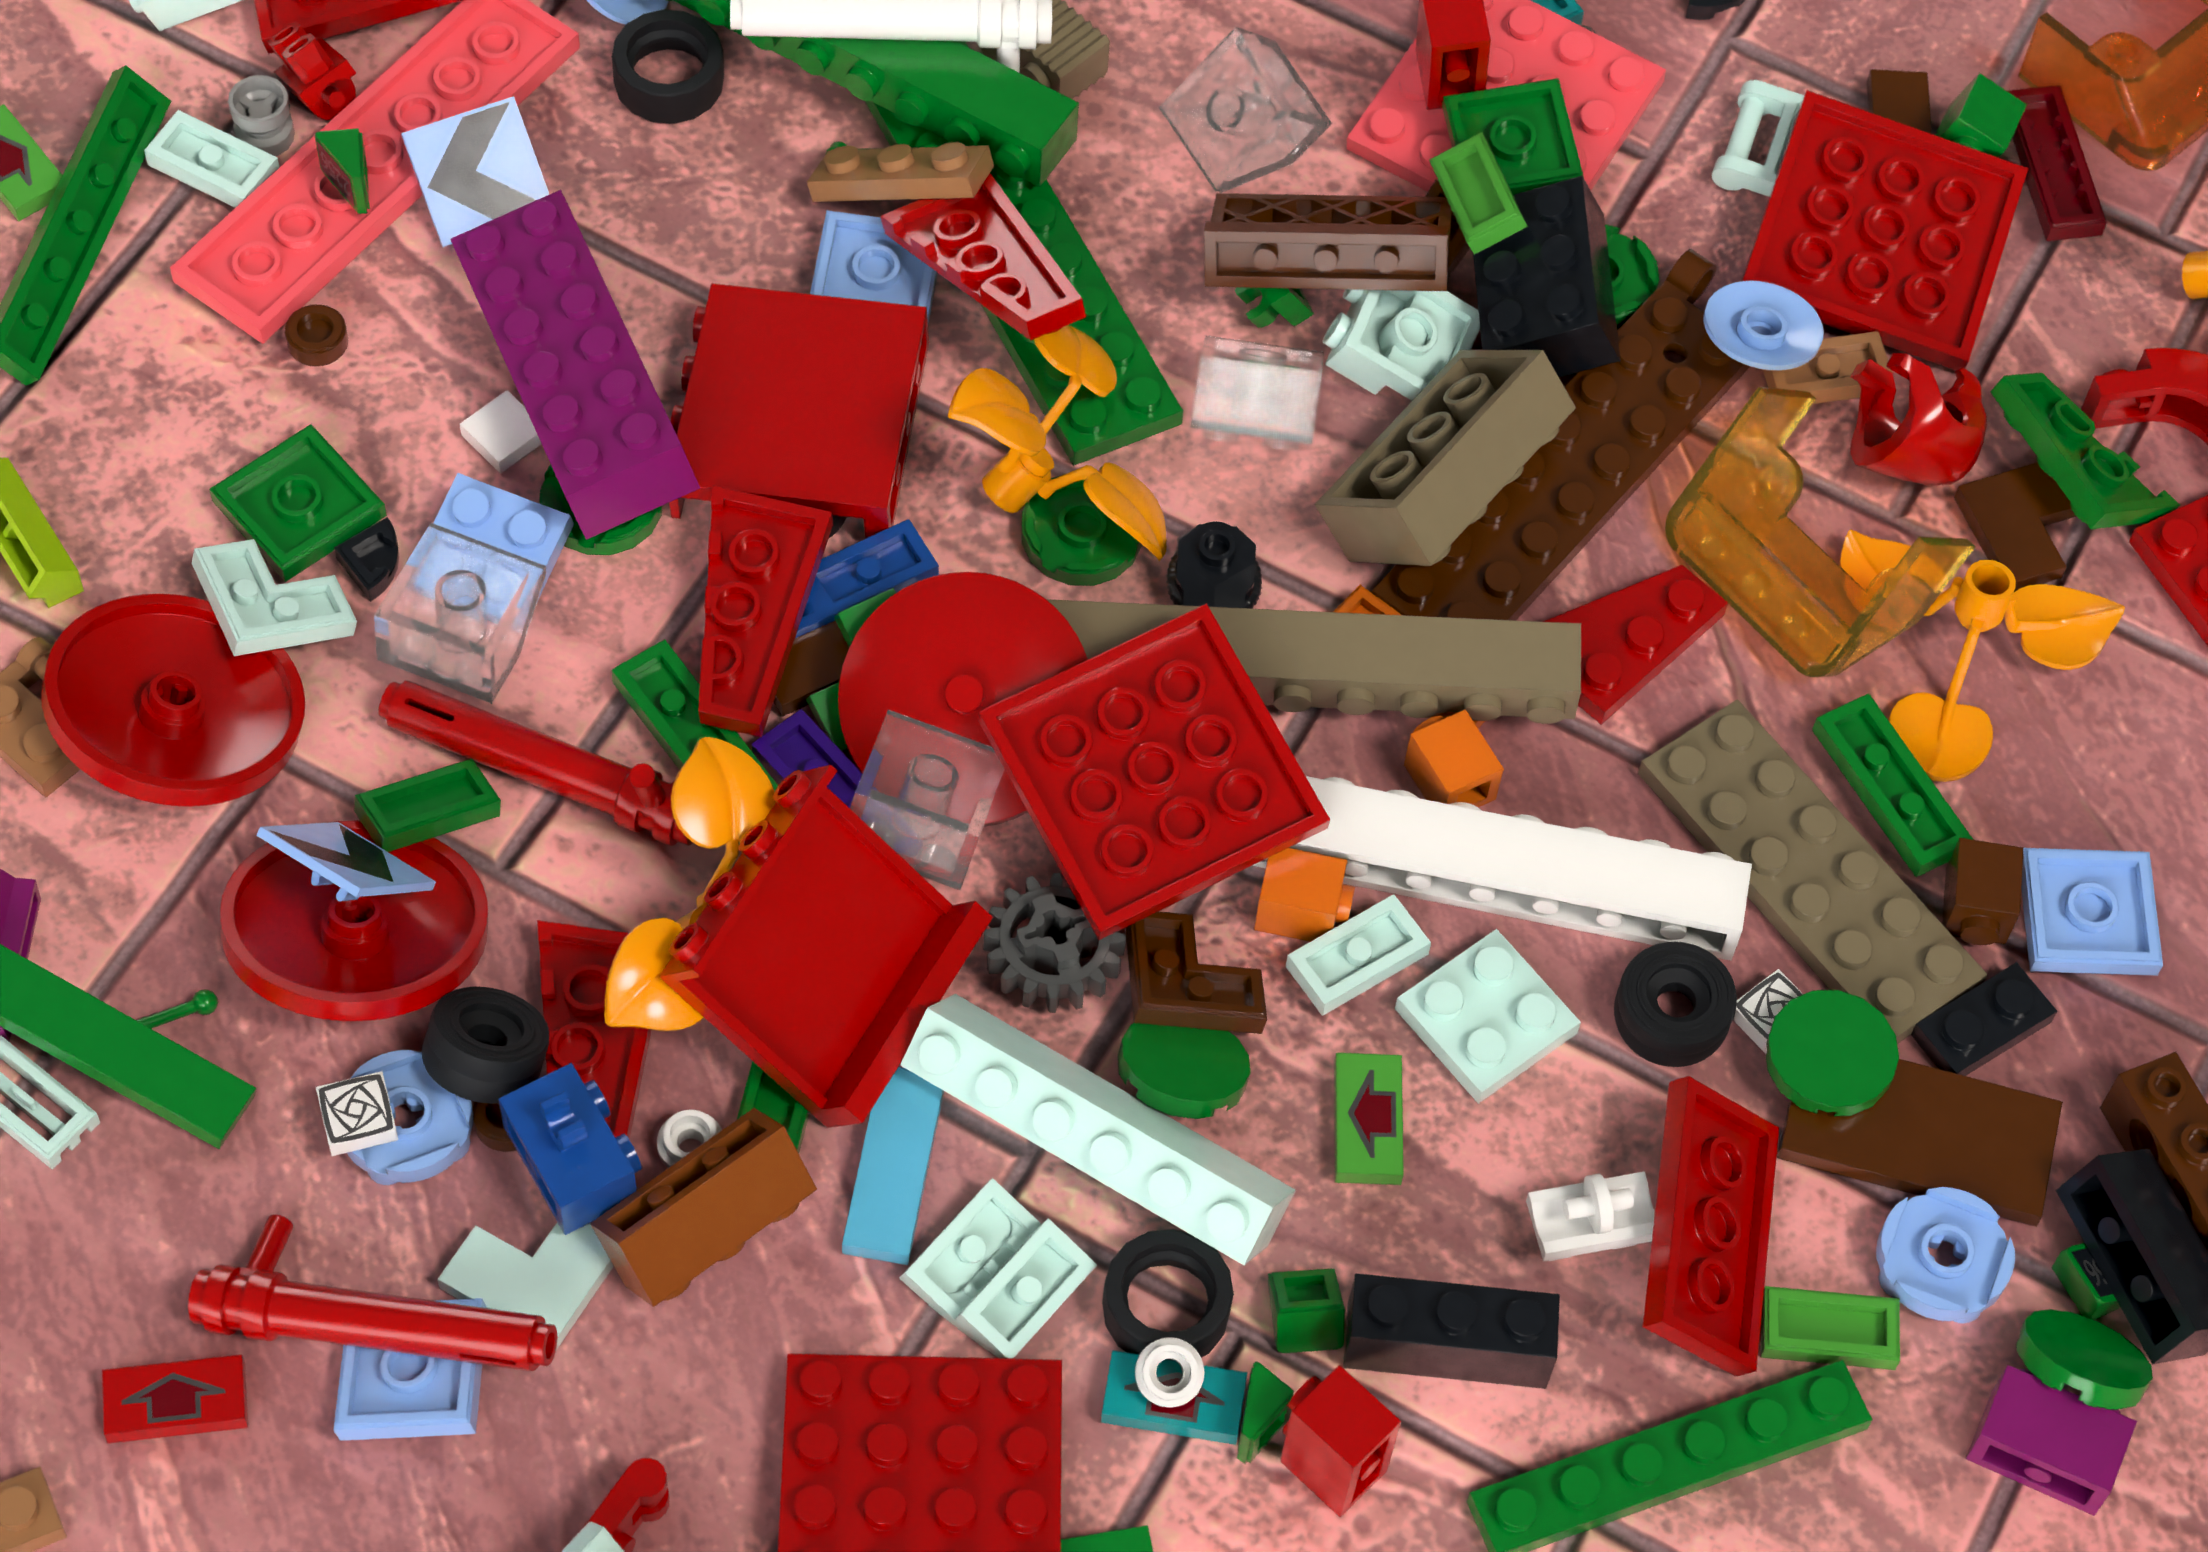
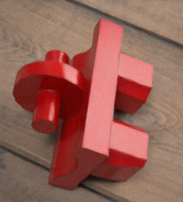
M298 22L291 23L268 41L283 63L281 67L274 71L275 75L285 88L317 117L332 120L356 98V88L351 77L357 73L348 60L321 37L316 39L311 33L307 34Z

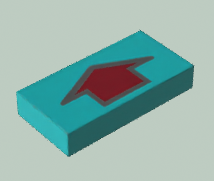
M1112 1350L1101 1423L1236 1445L1247 1372L1204 1365V1380L1197 1395L1181 1406L1162 1407L1145 1398L1137 1386L1135 1366L1139 1355ZM1165 1359L1158 1364L1156 1376L1163 1385L1174 1386L1181 1380L1182 1368L1178 1362Z

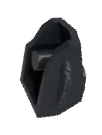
M1223 522L1199 524L1178 537L1176 552L1171 558L1172 561L1169 562V568L1167 569L1166 588L1174 605L1202 606L1207 603L1209 607L1252 609L1257 604L1261 595L1260 590L1262 589L1261 568L1255 558L1256 544L1238 527L1230 526Z

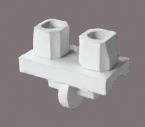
M1645 1171L1605 1179L1600 1173L1586 1176L1583 1183L1528 1192L1526 1203L1543 1262L1652 1242L1655 1211L1652 1206Z

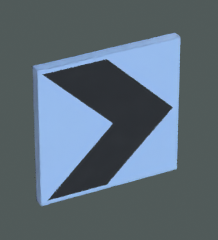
M514 96L401 133L442 248L452 245L450 239L549 195Z
M339 822L263 826L259 828L256 835L313 870L311 876V884L313 886L331 885L333 883L339 886L340 889L336 894L338 901L357 900L359 897L431 891L436 884V881Z

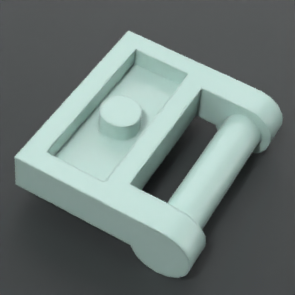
M1749 80L1742 85L1737 99L1740 111L1725 155L1720 156L1716 160L1712 172V180L1717 186L1730 191L1744 188L1768 197L1770 196L1804 95L1759 80ZM1769 113L1780 117L1763 165L1748 160L1761 118Z

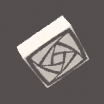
M1777 969L1737 1000L1733 1021L1766 1054V1042L1775 1016L1791 999L1801 996L1803 993Z
M382 1071L316 1087L331 1156L398 1140Z

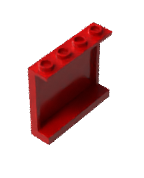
M711 283L706 307L697 306L694 314L693 341L697 343L695 356L686 355L683 362L681 387L682 391L686 392L684 405H675L671 415V424L683 447L700 489L669 502L671 518H681L685 498L711 501L712 485L830 511L832 515L863 518L865 538L894 525L929 346L927 307Z
M831 764L806 771L796 770L778 785L773 794V800L776 802L765 820L754 825L743 837L739 844V850L742 854L732 869L721 875L710 886L704 897L707 906L697 921L683 929L674 939L669 949L672 958L659 976L827 1128L864 1122L901 1064L926 1009L940 1002L993 918L976 901L952 905L827 787L837 772Z

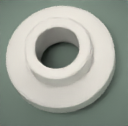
M698 1110L680 1111L667 1119L659 1130L657 1136L659 1157L663 1164L669 1168L690 1153L684 1152L679 1148L683 1141L697 1139L703 1144L722 1131L718 1122L706 1113Z
M1162 1338L1150 1343L1139 1355L1135 1366V1379L1139 1390L1150 1402L1162 1407H1177L1192 1400L1199 1392L1204 1380V1365L1197 1350L1188 1342L1178 1338ZM1165 1359L1175 1360L1182 1368L1181 1380L1174 1386L1163 1385L1156 1376L1158 1364Z

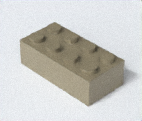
M1460 350L1316 502L1315 506L1350 562L1432 566L1447 556L1451 550V544L1468 525L1476 522L1486 513L1488 503L1499 491L1521 475L1524 469L1523 465L1541 446L1556 437L1559 432V426L1576 407L1543 350Z

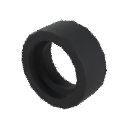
M664 9L642 14L627 23L615 38L612 52L614 85L619 100L633 114L658 123L674 124L688 121L711 109L722 94L724 81L723 48L717 32L705 20L685 11ZM666 49L684 51L697 57L703 64L699 73L686 81L673 84L654 83L640 77L634 71V66L648 54Z
M1174 1229L1146 1232L1127 1242L1110 1263L1104 1283L1102 1299L1105 1326L1117 1346L1126 1353L1140 1355L1145 1347L1156 1340L1178 1338L1192 1345L1202 1358L1212 1351L1225 1334L1234 1295L1230 1270L1215 1248L1189 1233ZM1166 1265L1189 1271L1200 1279L1206 1288L1208 1304L1204 1316L1196 1325L1182 1331L1164 1332L1147 1327L1136 1319L1129 1309L1127 1294L1131 1281L1138 1273L1150 1267Z

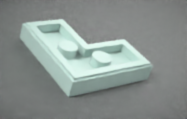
M254 539L194 549L191 564L234 657L354 636L357 620L335 575L276 585Z
M557 1222L533 1257L475 1225L437 1280L439 1289L457 1299L482 1298L486 1307L490 1309L541 1315L547 1324H554L556 1326L557 1350L614 1266L590 1223L564 1235Z

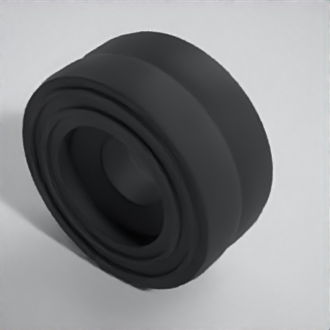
M1664 942L1648 947L1632 959L1622 975L1614 1002V1016L1618 1031L1625 1043L1636 1054L1652 1063L1668 1067H1684L1699 1063L1711 1056L1722 1045L1727 1036L1737 1006L1735 984L1725 965L1715 955L1697 945L1685 942ZM1668 991L1682 993L1691 1001L1693 1011L1684 1017L1669 1016L1661 1010L1657 998L1662 993Z
M489 987L460 988L444 995L432 1011L422 1046L423 1064L431 1078L447 1091L475 1102L499 1103V1098L539 1078L549 1046V1028L544 1017L535 1007L514 994Z

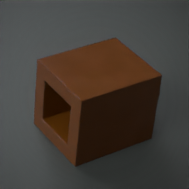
M1959 838L1947 864L1945 875L1942 925L1952 936L1960 937L1965 942L1973 945L2006 944L2020 916L2024 847Z

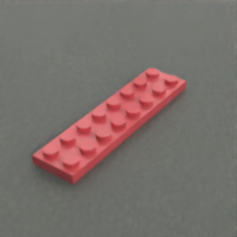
M529 0L461 1L320 130L330 131L359 128V133H362L368 168L370 209H367V213L358 214L323 173L319 163L315 136H313L170 267L173 282L264 344L288 321L295 311L308 303L423 195L401 133L513 96L518 106L580 48L579 33Z

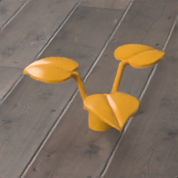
M1070 325L1064 326L1054 333L1045 334L1034 339L1035 345L1045 359L1057 370L1070 376L1067 387L1040 423L1037 416L1029 412V403L1023 392L1003 375L988 368H979L965 377L954 393L948 418L976 426L1010 448L1009 452L982 478V486L986 494L998 507L1009 513H1017L1036 493L1047 500L1056 490L1085 480L1083 483L1085 492L1108 518L1146 547L1158 561L1165 556L1167 540L1163 511L1149 488L1130 472L1116 464L1107 462L1100 467L1099 471L1091 465H1086L1051 480L1050 471L1054 467V461L1049 452L1044 448L1046 445V434L1078 392L1081 384L1100 397H1106L1117 384L1116 369L1112 360L1094 339Z
M1852 529L1846 534L1841 550L1839 571L1845 596L1859 615L1877 625L1889 628L1903 627L1912 620L1916 611L1924 616H1931L1956 598L1954 604L1955 613L1962 626L1968 629V633L1946 699L1943 700L1934 694L1926 692L1910 694L1896 703L1888 720L1933 781L1949 782L1968 776L1981 766L1992 746L1993 727L1989 716L1978 707L1956 704L1980 632H1985L1998 626L2003 617H2005L2007 630L2011 633H2021V647L2031 659L2051 668L2072 670L2091 663L2100 654L2125 610L2123 605L2104 597L2056 585H2028L2014 592L2016 587L2014 574L2007 566L1994 560H1980L1973 563L1968 568L1964 579L1962 577H1955L1951 587L1941 593L1943 589L1941 569L1930 556L1910 545L1871 538Z
M704 737L698 740L691 755L679 770L671 794V809L679 830L691 842L703 848L714 849L726 844L725 855L704 892L696 897V909L682 916L677 921L668 918H656L645 921L632 929L624 938L613 959L606 984L604 1012L605 1023L608 1026L677 1031L688 1028L704 1018L659 976L672 958L669 949L674 939L683 929L697 921L707 906L704 897L710 886L721 875L731 870L739 855V843L754 825L765 820L776 803L773 800L775 791L766 773L751 756L731 743L713 737Z

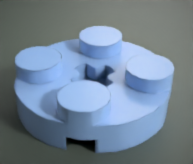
M397 1050L384 1053L361 1065L351 1078L380 1071L383 1072L394 1119L396 1118L395 1107L402 1104H407L411 1112L420 1110L424 1112V1115L416 1120V1125L410 1128L402 1129L401 1126H395L398 1135L397 1141L347 1153L350 1159L358 1167L365 1170L376 1183L392 1185L397 1182L410 1183L431 1178L446 1170L455 1161L463 1158L469 1151L471 1143L470 1134L474 1123L472 1101L459 1097L436 1083L424 1067L422 1052Z
M1938 1187L1928 1189L1925 1195L1914 1196L1908 1201V1197L1891 1210L1877 1240L1876 1259L1880 1268L1878 1279L1881 1288L1887 1295L1899 1298L1900 1303L1924 1317L1940 1321H1954L1962 1324L1974 1321L1982 1311L1992 1306L1999 1299L2011 1278L2015 1264V1249L2011 1236L2007 1241L2004 1230L1997 1223L2000 1218L1999 1215L1988 1203L1969 1192L1950 1187ZM1942 1241L1949 1242L1954 1245L1953 1256L1962 1260V1264H1950L1949 1267L1942 1266L1929 1253L1928 1247L1937 1249Z

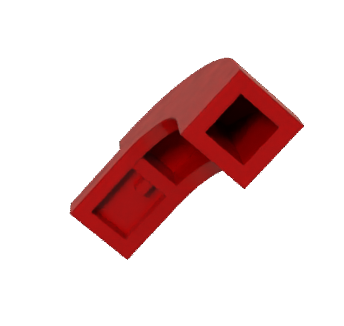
M2178 348L2144 349L2135 371L2115 369L2102 375L2094 376L2081 410L2094 422L2095 428L2150 421L2165 422L2192 432L2208 445V355Z

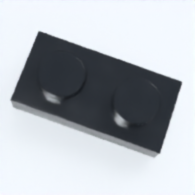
M2016 962L1916 1023L1911 1036L1938 1069L1966 1076L2052 1023L2057 1010Z

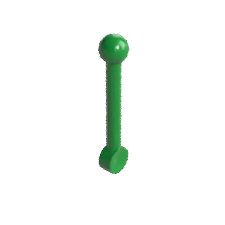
M208 989L199 990L195 993L192 1000L136 1021L152 1029L196 1012L201 1015H210L218 1006V997L213 991Z

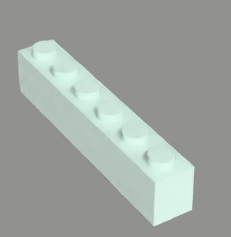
M957 994L926 1009L900 1064L902 1067L1242 1265L1247 1264L1268 1246L1296 1191L1294 1188L1162 1112L1147 1106L1136 1097Z

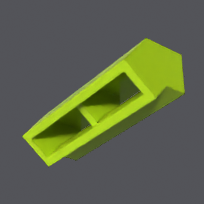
M0 458V552L28 598H42L47 607L50 608L84 592L80 575L9 458Z

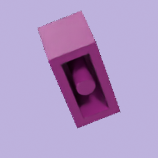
M2007 1365L1992 1390L1966 1459L2095 1516L2112 1491L2137 1421L2122 1415L2119 1409L2112 1410L2084 1404L2083 1401L2078 1400L2079 1396L2065 1389L2059 1391L2055 1388L2054 1390L2045 1385L2028 1369L2019 1370Z

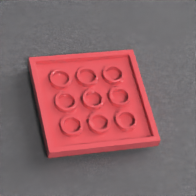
M1483 0L1491 37L1486 90L1559 78L1584 180L1589 189L1592 190L1664 83L1666 69L1531 0ZM1415 39L1347 136L1346 149L1428 192L1434 181L1438 180L1429 160L1449 150L1452 146L1443 108L1426 109L1416 56Z

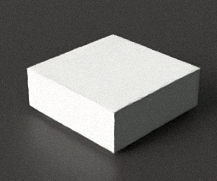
M508 390L460 423L461 436L500 474L541 445V441L526 408Z

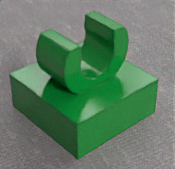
M1235 288L1236 295L1246 304L1262 296L1260 304L1246 313L1248 319L1258 328L1270 325L1279 313L1294 327L1314 315L1302 289Z

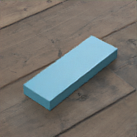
M897 1068L871 1109L842 1242V1254L909 1265L944 1090L906 1068Z

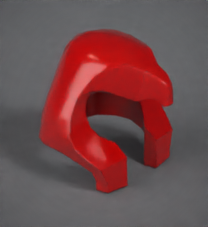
M1893 353L1886 367L1910 381L1909 409L1901 423L1895 417L1893 408L1896 394L1893 373L1871 359L1858 364L1850 376L1858 382L1861 388L1858 419L1850 445V455L1855 465L1882 475L1925 485H1952L1962 479L1972 469L1979 457L1987 428V415L1982 403L1981 385L1976 376L1965 368L1960 367L1955 371L1957 378L1953 386L1941 395L1933 372L1928 365L1907 353Z

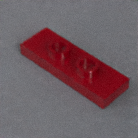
M2061 85L2007 90L2027 104L2012 139L2021 166L2029 168L2025 179L2046 242L2102 236L2107 221Z

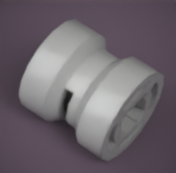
M254 75L236 83L230 91L228 99L230 114L234 121L235 137L273 156H279L288 150L294 141L295 131L293 120L289 113L290 103L285 86L277 79L264 75Z

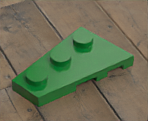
M2042 372L2005 375L1990 391L2004 410L2003 414L2008 424L2021 433L2037 455V462L2040 468L2056 481L2069 499L2073 513L2082 522L2086 523L2090 529L2148 523L2176 510L2180 506L2165 490L2156 497L2133 475L2140 466L2125 451L2116 454L2092 436L2095 432L2094 422Z

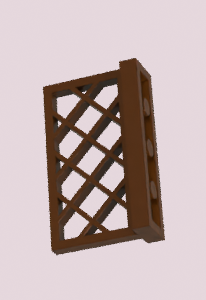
M1216 193L1211 221H1206L1204 228L1205 287L1447 291L1448 257L1453 211L1446 197Z

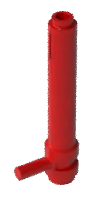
M405 680L402 684L391 682L382 695L378 709L379 716L387 719V725L392 729L465 758L473 759L475 762L612 815L617 825L629 830L640 832L644 828L652 831L653 839L667 845L674 846L678 842L687 846L693 844L679 830L673 818L671 794L674 781L672 783L663 781L662 774L655 771L648 764L641 763L630 768L409 680Z
M271 1215L268 1217L245 1268L221 1264L217 1265L213 1270H200L194 1277L188 1297L190 1320L194 1324L203 1325L204 1329L209 1333L229 1336L237 1330H242L243 1335L247 1338L263 1341H274L278 1336L526 1371H535L539 1365L549 1366L553 1361L557 1348L556 1326L554 1324H547L541 1315L288 1281L287 1276L283 1273L274 1272L293 1230L292 1222L281 1215Z

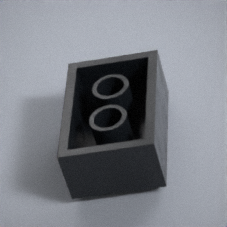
M1583 176L1514 194L1513 196L1528 227L1475 255L1473 254L1482 350H1543L1558 377L1621 361L1604 214Z

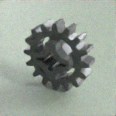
M1053 873L1050 879V886L1041 887L1033 876L1027 877L1025 894L1021 895L1008 887L1004 891V908L991 907L989 914L993 918L988 925L990 928L984 931L983 950L990 952L987 956V970L989 974L1003 973L1000 990L1004 994L1010 993L1018 987L1023 990L1022 1006L1029 1008L1037 997L1046 998L1049 1013H1056L1059 999L1068 998L1077 1010L1083 1008L1084 991L1088 990L1101 998L1106 990L1105 977L1118 978L1121 966V959L1118 956L1124 955L1126 935L1117 931L1098 940L1071 889L1063 887L1060 873ZM1028 918L1030 921L1028 926L1017 929L1016 937L1011 939L1018 925ZM1098 946L1092 959L1081 968L1080 960L1091 956L1092 948Z

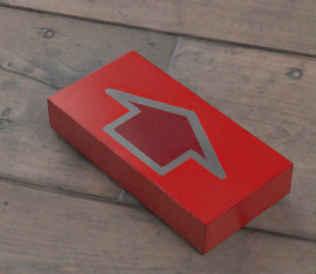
M242 1354L102 1370L103 1423L107 1444L248 1428L246 1371Z

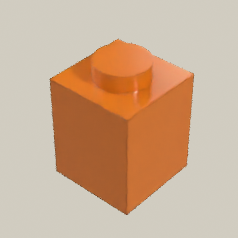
M1466 709L1447 718L1440 715L1431 717L1418 725L1413 733L1410 734L1404 766L1426 800L1446 804L1465 802L1477 807L1496 800L1504 768Z
M1287 848L1268 857L1254 930L1311 942L1332 930L1335 922H1346L1349 919L1355 886L1343 884L1347 860Z

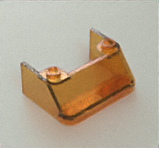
M2201 0L2208 6V0ZM2208 9L2157 50H2154L2137 36L2124 32L2109 33L2089 46L2046 12L2038 18L2018 77L2032 88L2061 85L2071 118L2075 123L2129 166L2144 171L2160 169L2208 131Z

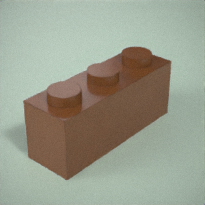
M753 1108L591 1222L590 1225L625 1287L655 1307L662 1301L673 1299L682 1294L689 1287L692 1279L716 1262L736 1255L742 1250L749 1238L767 1225L789 1217L796 1211L802 1200L818 1189L785 1127Z

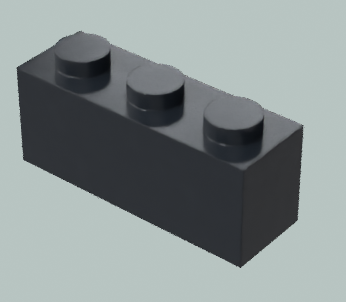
M2150 1148L2096 1156L2056 1190L2058 1196L2152 1365L2205 1355L2208 1353V1250Z
M1355 1273L1347 1305L1343 1368L1546 1389L1557 1360L1560 1294Z

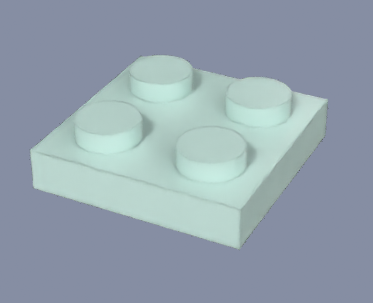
M1497 929L1397 997L1395 1006L1398 1014L1478 1104L1575 1036L1581 1024V1021Z

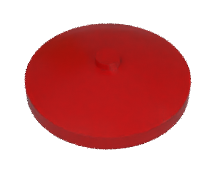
M954 572L932 576L913 583L889 597L867 618L854 637L844 660L839 681L838 706L842 732L852 758L862 774L888 802L903 812L920 820L946 827L980 828L1001 824L1028 813L978 722L979 711L1088 659L1077 634L1057 608L1032 589L1016 581L987 573Z
M175 594L128 596L101 604L75 619L61 633L49 653L41 693L42 709L49 731L60 749L79 769L104 786L138 800L169 806L191 807L224 803L238 799L264 786L286 766L292 757L305 716V694L302 681L295 664L283 648L234 657L209 601Z
M360 820L335 821L375 844ZM431 838L390 851L389 853L436 881L433 890L359 897L357 900L338 901L336 894L340 889L339 886L334 883L331 885L313 886L311 884L313 870L271 844L266 843L251 853L237 867L224 889L220 905L223 951L234 972L249 988L266 1000L295 1013L334 1021H370L404 1015L428 1006L456 989L477 966L484 952L488 933V902L484 886L472 866L460 854L438 839Z

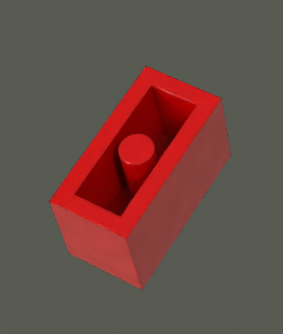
M1419 0L1416 56L1427 110L1441 109L1443 106V96L1486 90L1491 37L1483 0Z
M1339 1365L1323 1381L1317 1376L1311 1377L1291 1398L1288 1407L1292 1410L1291 1416L1282 1430L1286 1438L1280 1462L1339 1517H1342L1387 1472L1401 1420Z

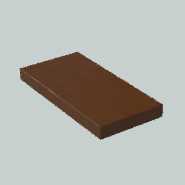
M1899 1059L1894 1078L1887 1092L1873 1107L1852 1116H1834L1836 1112H1824L1818 1110L1816 1114L1799 1108L1789 1100L1777 1158L1918 1196L1925 1195L1927 1190L1932 1188L1950 1187L1960 1189L1984 1200L2001 1218L2037 1227L2043 1214L2063 1101Z

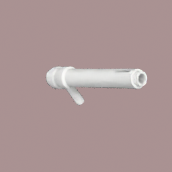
M730 0V28L732 30H742V36L977 42L979 48H997V62L1020 73L1021 49H1036V43L1051 44L1052 0Z

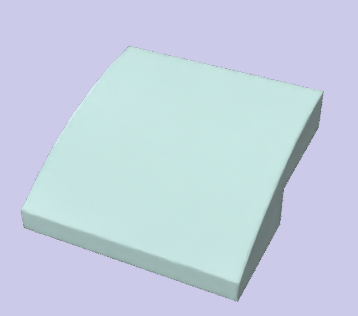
M992 1178L899 1279L937 1313L981 1347L998 1358L1013 1359L1097 1264L1049 1218L1041 1224Z

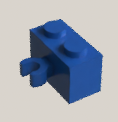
M572 1063L498 1099L504 1129L564 1235L593 1222L637 1191L635 1173L642 1170V1166L631 1141L624 1133L614 1137L605 1121V1118L611 1116L602 1091L594 1080L584 1084Z

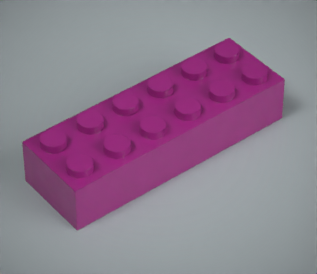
M558 190L451 238L452 245L585 539L594 537L700 489L677 434L562 191Z

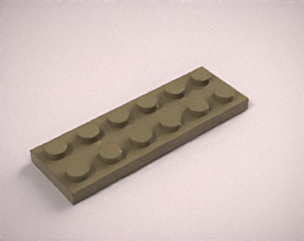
M1738 699L1641 761L1638 771L1639 776L1707 852L1723 853L1735 861L1752 864L1747 897L1830 990H1840L1861 997L1883 1013L1896 1034L1897 1044L1912 1034L1916 1023L1985 981L1988 974Z

